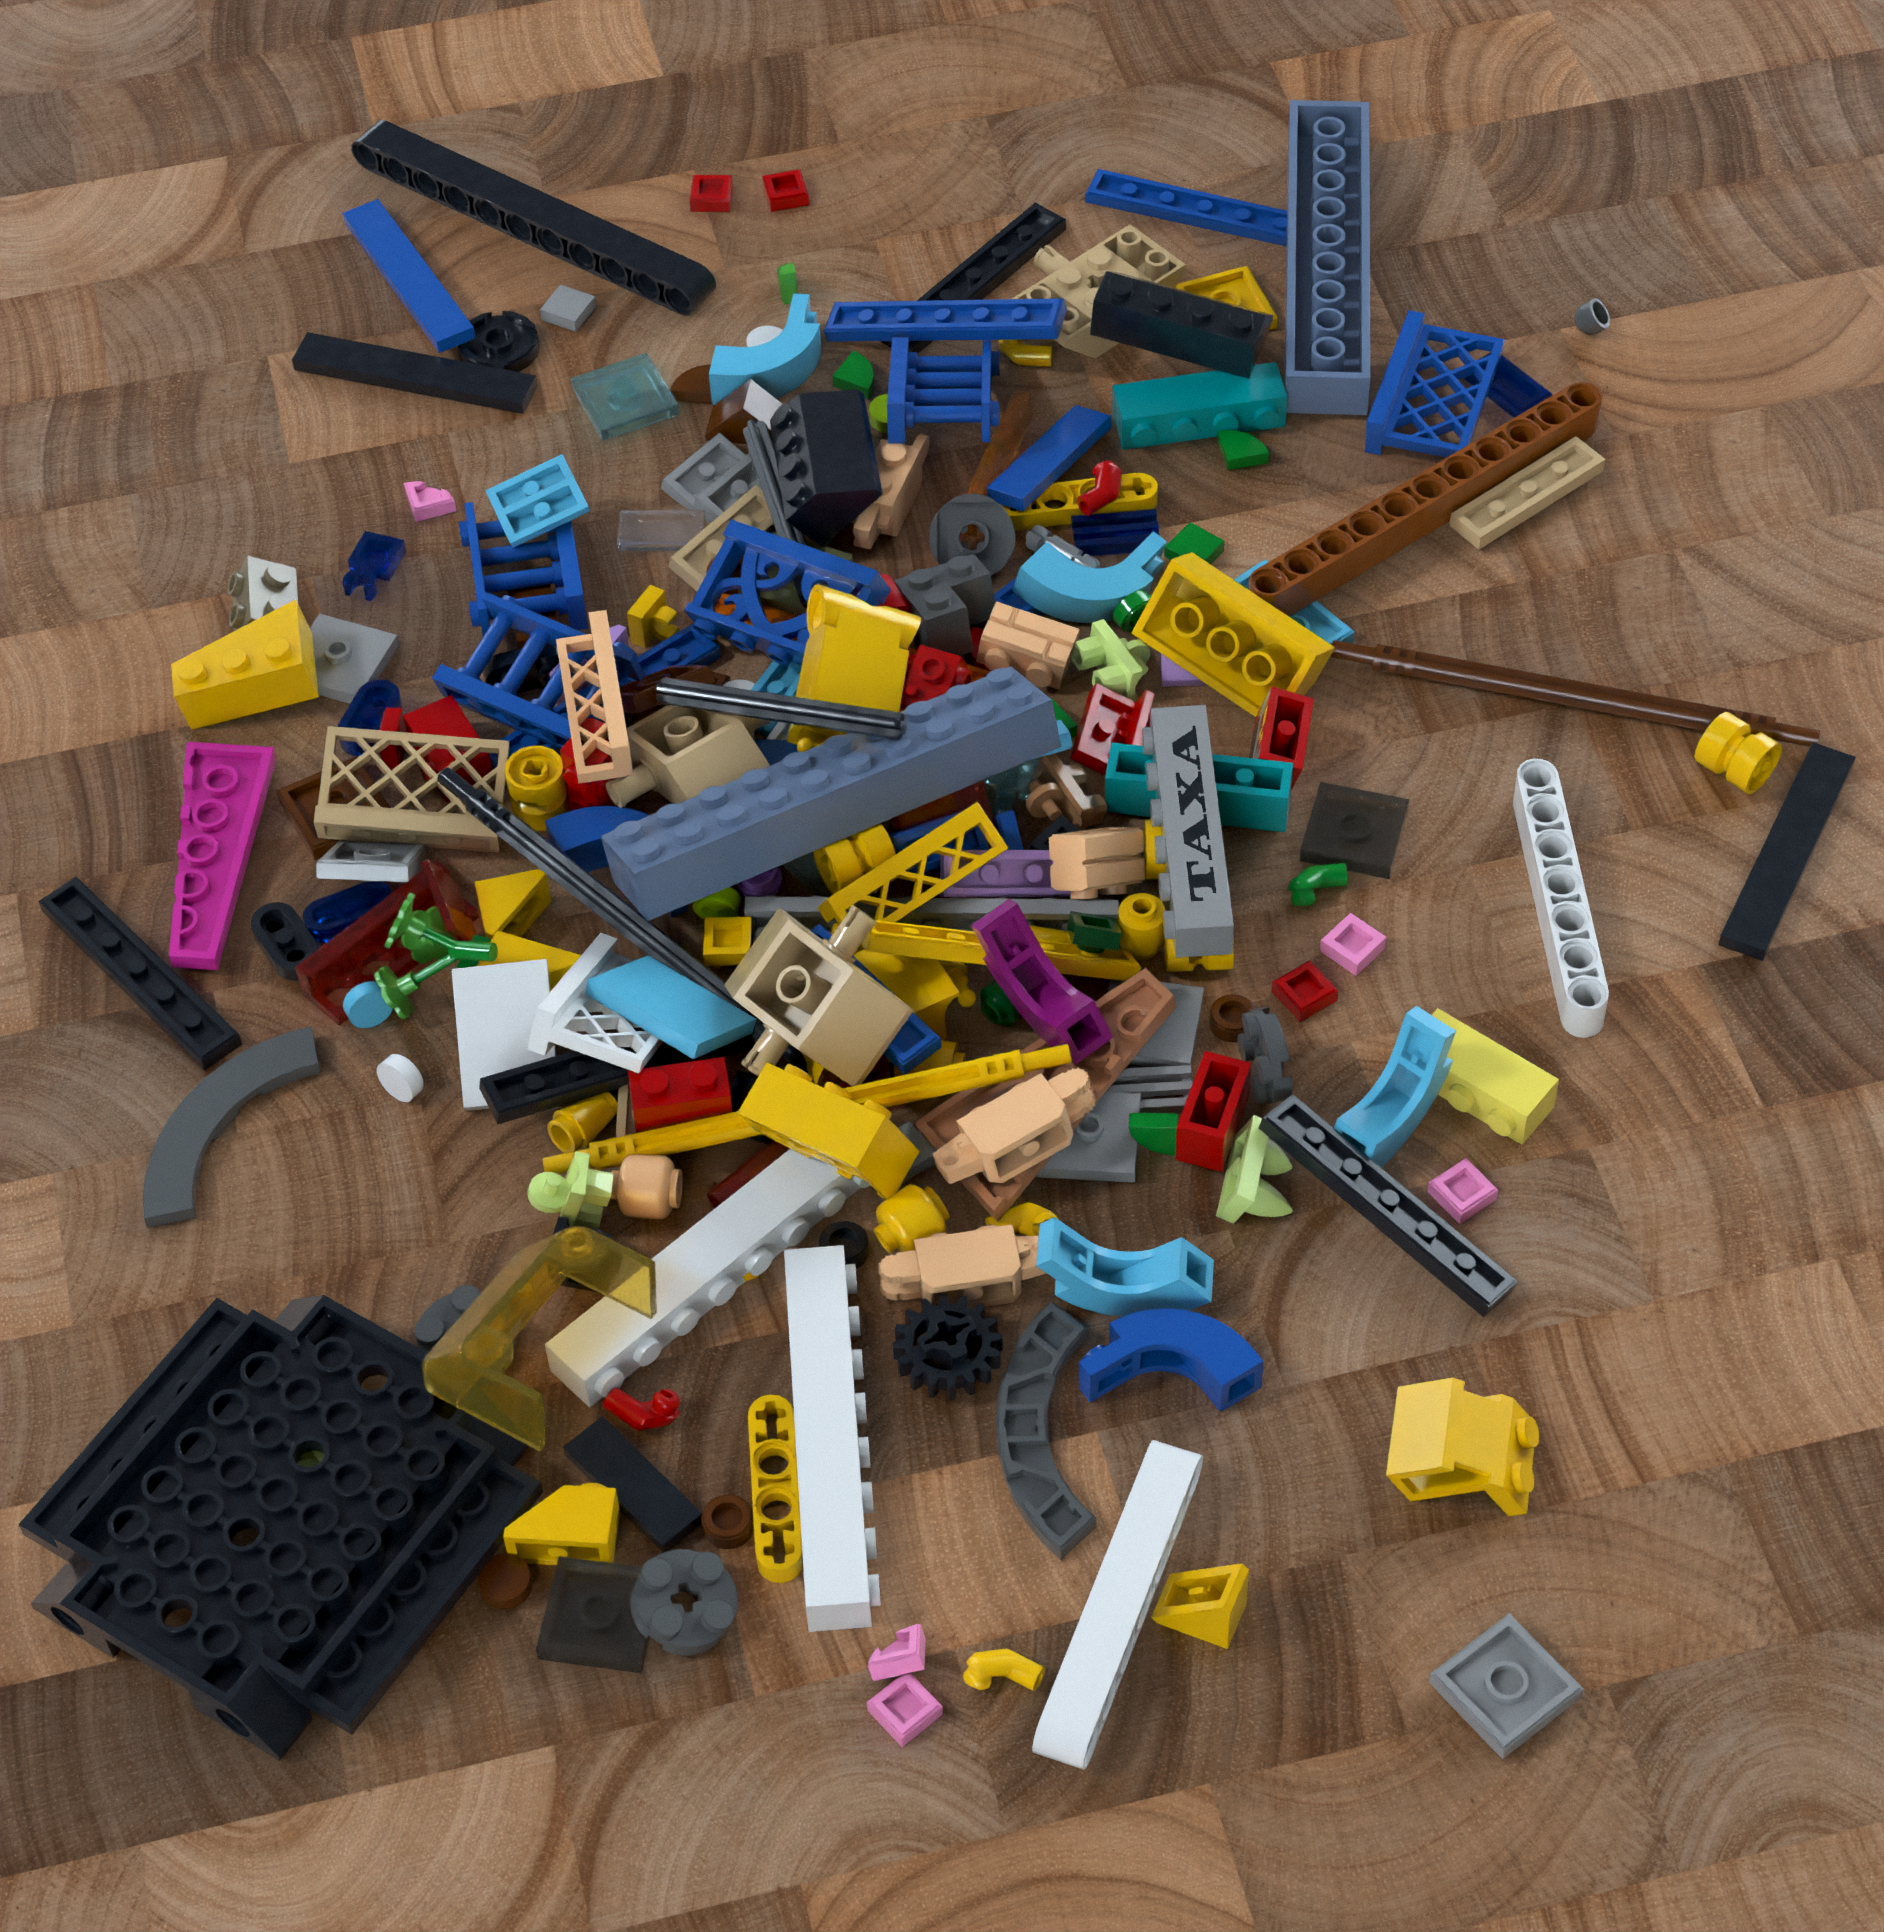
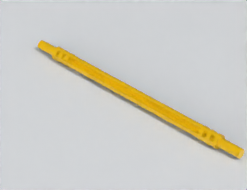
M1068 1044L1020 1054L1018 1049L843 1089L852 1095L851 1100L863 1105L866 1099L886 1108L978 1087H986L992 1084L1004 1083L1010 1080L1025 1078L1024 1073L1072 1063ZM736 1111L640 1133H632L617 1138H609L603 1141L589 1143V1148L577 1150V1152L590 1154L588 1168L594 1167L595 1170L600 1171L606 1168L621 1166L624 1158L632 1154L666 1156L762 1134L753 1129ZM575 1151L543 1158L544 1171L556 1174L567 1173Z

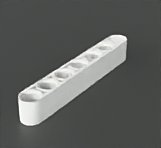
M1534 758L1526 760L1517 769L1513 807L1560 1020L1563 1028L1569 1034L1588 1038L1595 1036L1603 1027L1609 990L1559 774L1556 767L1549 761Z
M1156 1440L1151 1441L1039 1720L1033 1740V1753L1083 1770L1088 1766L1201 1473L1203 1455Z

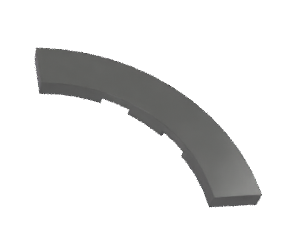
M312 1026L287 1032L241 1052L204 1078L183 1099L161 1131L149 1159L143 1191V1211L147 1228L196 1218L195 1195L202 1168L201 1160L210 1142H215L224 1128L239 1114L238 1109L259 1093L264 1096L284 1084L321 1073Z
M1050 1300L1033 1318L1020 1336L1006 1372L1003 1373L996 1409V1438L1003 1477L1013 1502L1025 1522L1040 1541L1062 1560L1096 1527V1517L1072 1493L1061 1476L1059 1469L1057 1470L1049 1446L1048 1411L1056 1382L1072 1355L1088 1339V1329Z

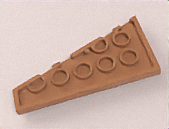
M1144 968L1095 1001L1113 1038L1077 1065L1068 1063L1024 1073L1025 1078L960 1091L913 1123L914 1127L930 1146L937 1151L960 1134L957 1120L966 1116L974 1108L989 1103L1010 1091L1015 1085L1026 1082L1040 1073L1048 1081L1062 1072L1066 1073L1067 1070L1077 1069L1078 1067L1088 1072L1091 1081L1089 1090L1093 1091L1096 1104L1176 1008L1174 995L1151 972ZM1039 1038L1021 1050L1020 1054L1050 1048V1046L1042 1038ZM1085 1113L1084 1117L1071 1123L1073 1131L1088 1113ZM1053 1155L1004 1183L989 1182L982 1171L959 1181L998 1222Z

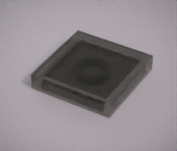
M1320 782L1300 849V862L1315 865L1345 863L1347 871L1390 879L1408 814L1409 799Z
M559 1556L536 1646L538 1659L642 1673L650 1635L646 1639L639 1632L633 1621L630 1609L631 1593L642 1567Z

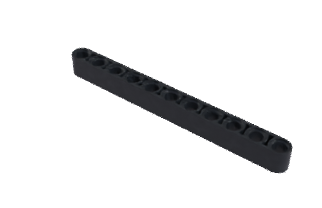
M378 120L351 145L354 158L368 171L678 314L690 315L716 289L715 278L704 265L388 121Z

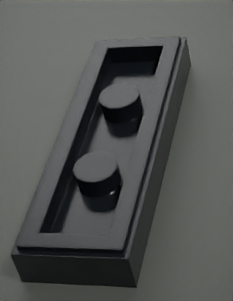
M603 1416L563 1446L565 1456L592 1483L602 1484L607 1488H616L620 1511L663 1553L669 1551L702 1524V1513Z

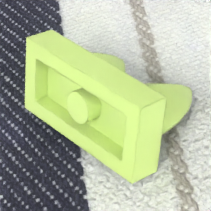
M1253 1115L1235 1135L1216 1217L1233 1224L1244 1212L1260 1217H1279L1293 1212V1209L1283 1195L1270 1183L1260 1178V1174L1278 1175L1291 1170L1293 1166L1284 1151L1258 1128L1262 1118Z

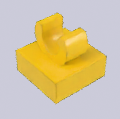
M649 585L627 612L631 643L646 648L655 636L664 641L679 632V627L671 624L677 617V612L667 606L665 590Z
M751 916L705 918L703 946L705 966L721 969V966L739 965L752 946L753 928Z

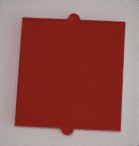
M429 859L421 862V867L447 932L458 941H471L474 934L477 935L458 884L444 873L442 867H437Z

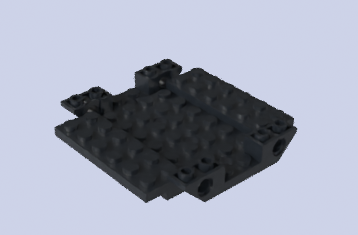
M325 1295L291 1300L274 1321L253 1309L247 1315L216 1298L19 1523L23 1535L70 1563L65 1564L31 1605L34 1610L110 1657L115 1658L120 1650L123 1649L189 1691L196 1710L280 1761L313 1720L311 1713L305 1707L349 1734H354L504 1543L505 1527L529 1511L543 1493L541 1482L514 1467L534 1442V1437L485 1385ZM382 1375L388 1378L386 1384L380 1389L369 1391L361 1387L363 1381L370 1376ZM320 1451L325 1454L322 1461L313 1467H302L297 1464L299 1458L306 1452ZM255 1529L259 1531L258 1538L250 1545L237 1546L232 1543L234 1536L241 1530ZM177 1609H188L193 1612L190 1620L183 1626L169 1627L165 1625L167 1616Z

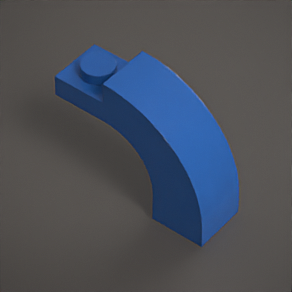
M594 806L572 810L545 820L548 841L589 873L600 868L609 867L601 835L615 830L621 823L637 821L649 815L623 807ZM685 905L668 913L672 918L687 912L688 908Z
M1173 1308L1143 1310L1120 1317L1109 1323V1344L1107 1346L1099 1345L1094 1347L1079 1361V1389L1088 1401L1092 1402L1138 1375L1147 1372L1166 1371L1177 1373L1196 1383L1216 1408L1222 1412L1262 1388L1264 1361L1241 1335L1212 1317L1193 1311Z

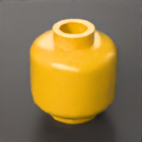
M909 1184L877 1207L876 1216L879 1225L873 1230L878 1241L888 1253H892L894 1250L898 1252L915 1250L914 1239L927 1238L935 1233H946L945 1221L950 1217L944 1203L932 1188L927 1186L922 1189L915 1184Z

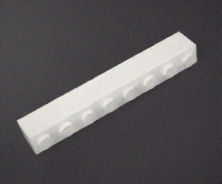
M789 1149L545 1344L550 1371L590 1408L602 1397H606L612 1389L620 1388L624 1379L640 1366L644 1367L651 1364L659 1356L661 1350L677 1336L688 1334L696 1326L699 1319L714 1306L725 1304L733 1296L736 1289L745 1282L743 1278L748 1272L753 1276L762 1274L778 1254L788 1246L799 1244L806 1237L809 1229L825 1216L831 1217L836 1214L846 1199L860 1188H866L870 1184L854 1175L850 1181L836 1173L838 1168L813 1156L808 1159Z
M844 1245L784 1250L808 1630L809 1632L872 1627L870 1607L881 1606L879 1575H868L867 1560L877 1559L875 1527L865 1528L864 1514L874 1513L872 1482H861L860 1470L861 1468L871 1467L868 1437H858L857 1424L867 1423L865 1392L855 1393L854 1380L864 1379L862 1349L852 1350L851 1337L861 1336L859 1307H849L848 1294H858L855 1264L845 1265Z

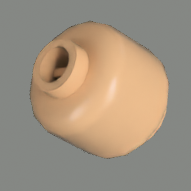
M632 1154L624 1158L620 1170L611 1171L613 1173V1183L610 1199L618 1200L620 1212L625 1217L661 1220L670 1214L672 1208L680 1207L683 1190L682 1170L675 1169L669 1157Z

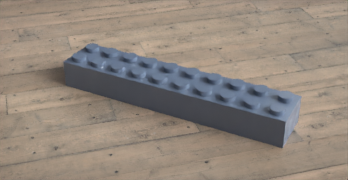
M1290 100L1287 155L1284 388L1287 394L1286 413L1367 415L1370 390L1369 102Z
M1013 667L998 668L990 671L986 677L972 683L953 686L943 695L928 701L910 704L904 711H901V713L906 715L907 730L899 740L855 733L832 736L824 744L805 752L791 753L785 756L782 761L766 768L747 771L737 780L722 786L706 788L698 796L679 804L665 805L657 813L637 821L621 823L615 830L601 835L613 882L647 921L1062 747L1052 699Z

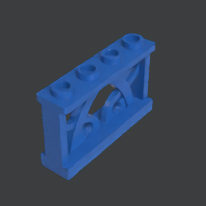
M730 519L723 533L725 540L693 601L687 604L684 611L694 622V630L707 638L716 639L719 635L729 639L732 645L745 652L752 653L755 648L766 652L765 654L768 658L783 666H789L790 662L802 666L806 642L810 637L807 627V612L792 619L771 624L763 609L760 591L779 589L788 584L796 575L803 576L801 587L807 602L814 585L823 583L828 585L829 588L851 594L855 597L857 596V598L871 606H878L879 604L884 605L891 589L877 570ZM742 555H744L741 578H731ZM775 566L780 568L776 577L768 580H759V576L770 578L767 575L769 567ZM731 589L742 590V594H733L723 602L725 605L735 604L736 608L732 614L726 616L716 613L715 606L722 593ZM748 617L750 618L753 626L744 623L748 619ZM797 637V642L790 640Z

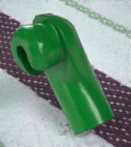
M1346 864L1310 866L1299 873L1288 884V891H1291L1292 905L1295 907L1313 905L1316 901L1314 889L1347 886Z

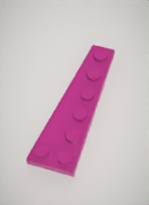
M187 742L183 776L184 803L181 805L180 813L182 824L181 840H178L177 850L179 865L178 875H175L174 887L176 901L173 905L169 949L172 967L218 970L277 759L274 747Z

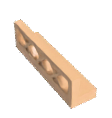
M606 610L588 612L592 634L556 639L578 784L633 775ZM593 649L595 655L584 666L568 659L567 653ZM584 681L600 688L589 700L574 692ZM590 714L605 721L595 734L580 727ZM596 748L612 756V762L591 766H585L584 760Z

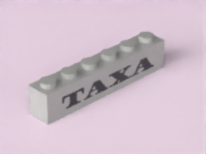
M1206 705L1150 708V727L1142 728L1143 754L1152 755L1153 763H1146L1148 791L1156 790L1157 799H1150L1152 827L1161 828V836H1154L1156 864H1165L1166 873H1159L1160 901H1169L1170 911H1163L1165 939L1174 940L1176 958L1232 954L1234 923Z

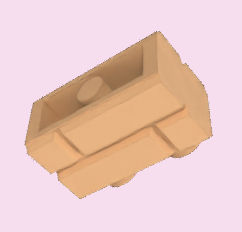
M996 601L980 640L976 662L984 664L991 671L1011 666L1037 687L1049 686L1060 690L1072 661L1074 643L1078 640L1080 629Z
M1106 827L1052 834L1049 837V856L1053 861V864L1050 866L1051 887L1057 891H1070V899L1098 898V889L1100 895L1126 894L1127 885L1142 883L1145 880V859L1141 857V853L1144 852L1143 830L1140 827Z

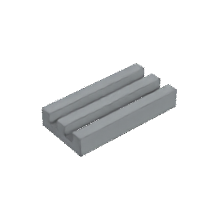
M1191 1065L1125 1068L1106 1092L1141 1093V1098L1183 1095L1181 1098L1144 1099L1140 1102V1113L1181 1114L1193 1084L1191 1080Z

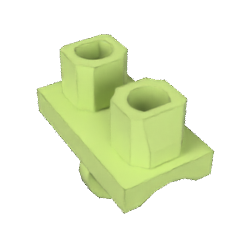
M1102 619L1092 622L1090 637L1074 643L1071 659L1079 671L1095 666L1098 668V670L1093 671V687L1098 683L1136 702L1138 695L1135 692V687L1141 677L1148 672L1146 663L1151 653L1149 647L1142 640L1137 639L1128 642L1126 638L1119 639L1106 621Z
M575 1151L566 1177L563 1178L561 1175L553 1172L537 1174L531 1180L527 1190L528 1199L531 1205L541 1212H561V1217L569 1218L570 1227L580 1229L593 1227L598 1229L603 1206L607 1207L611 1198L613 1173L589 1169L590 1154Z

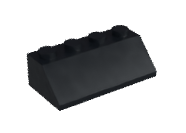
M1106 271L1093 300L1090 335L1250 379L1272 323L1273 315L1123 273Z
M858 389L799 393L788 404L778 407L770 419L785 520L821 547L830 542L883 494L865 397Z

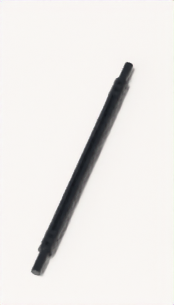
M449 767L439 773L437 781L464 802L466 810L644 953L756 1018L754 1031L748 1036L754 1041H758L766 1029L763 1026L764 1023L732 998L724 986L726 982L653 923L647 921L644 916L484 789L477 790ZM789 1045L782 1057L793 1066L808 1073L807 1062L803 1054L795 1047Z

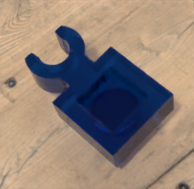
M364 531L348 559L350 571L344 575L342 580L345 595L350 596L356 587L364 586L365 599L368 601L374 599L378 592L377 580L381 579L390 582L406 553L404 540Z

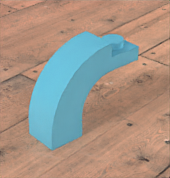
M793 293L786 326L773 340L752 347L715 346L709 371L712 404H716L750 379L773 397L779 398L799 387L811 376L820 361L822 351L820 324L817 323V312L810 310L809 294Z
M1153 531L1124 561L1106 568H1091L1075 563L1050 543L1046 542L1020 567L1012 591L1034 608L1058 619L1077 623H1092L1102 619L1111 621L1113 620L1112 615L1116 606L1126 596L1137 590H1145L1149 593L1154 577L1164 565L1161 556L1167 541Z
M1418 1006L1405 1014L1391 1057L1381 1076L1358 1104L1337 1118L1334 1129L1378 1166H1384L1412 1135L1437 1097L1453 1063V1060L1448 1058L1447 1055L1456 1030Z
M1055 1217L1040 1223L1036 1266L1056 1279L1055 1295L1072 1305L1096 1313L1126 1316L1131 1313L1158 1308L1189 1311L1212 1302L1214 1259L1182 1237L1153 1249L1126 1252L1098 1246Z

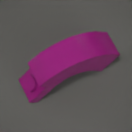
M1007 899L971 925L987 955L983 960L993 977L1017 1011L1050 1047L1068 1044L1072 1063L1077 1065L1113 1038L1095 1001L1074 988L1046 956L1018 903Z

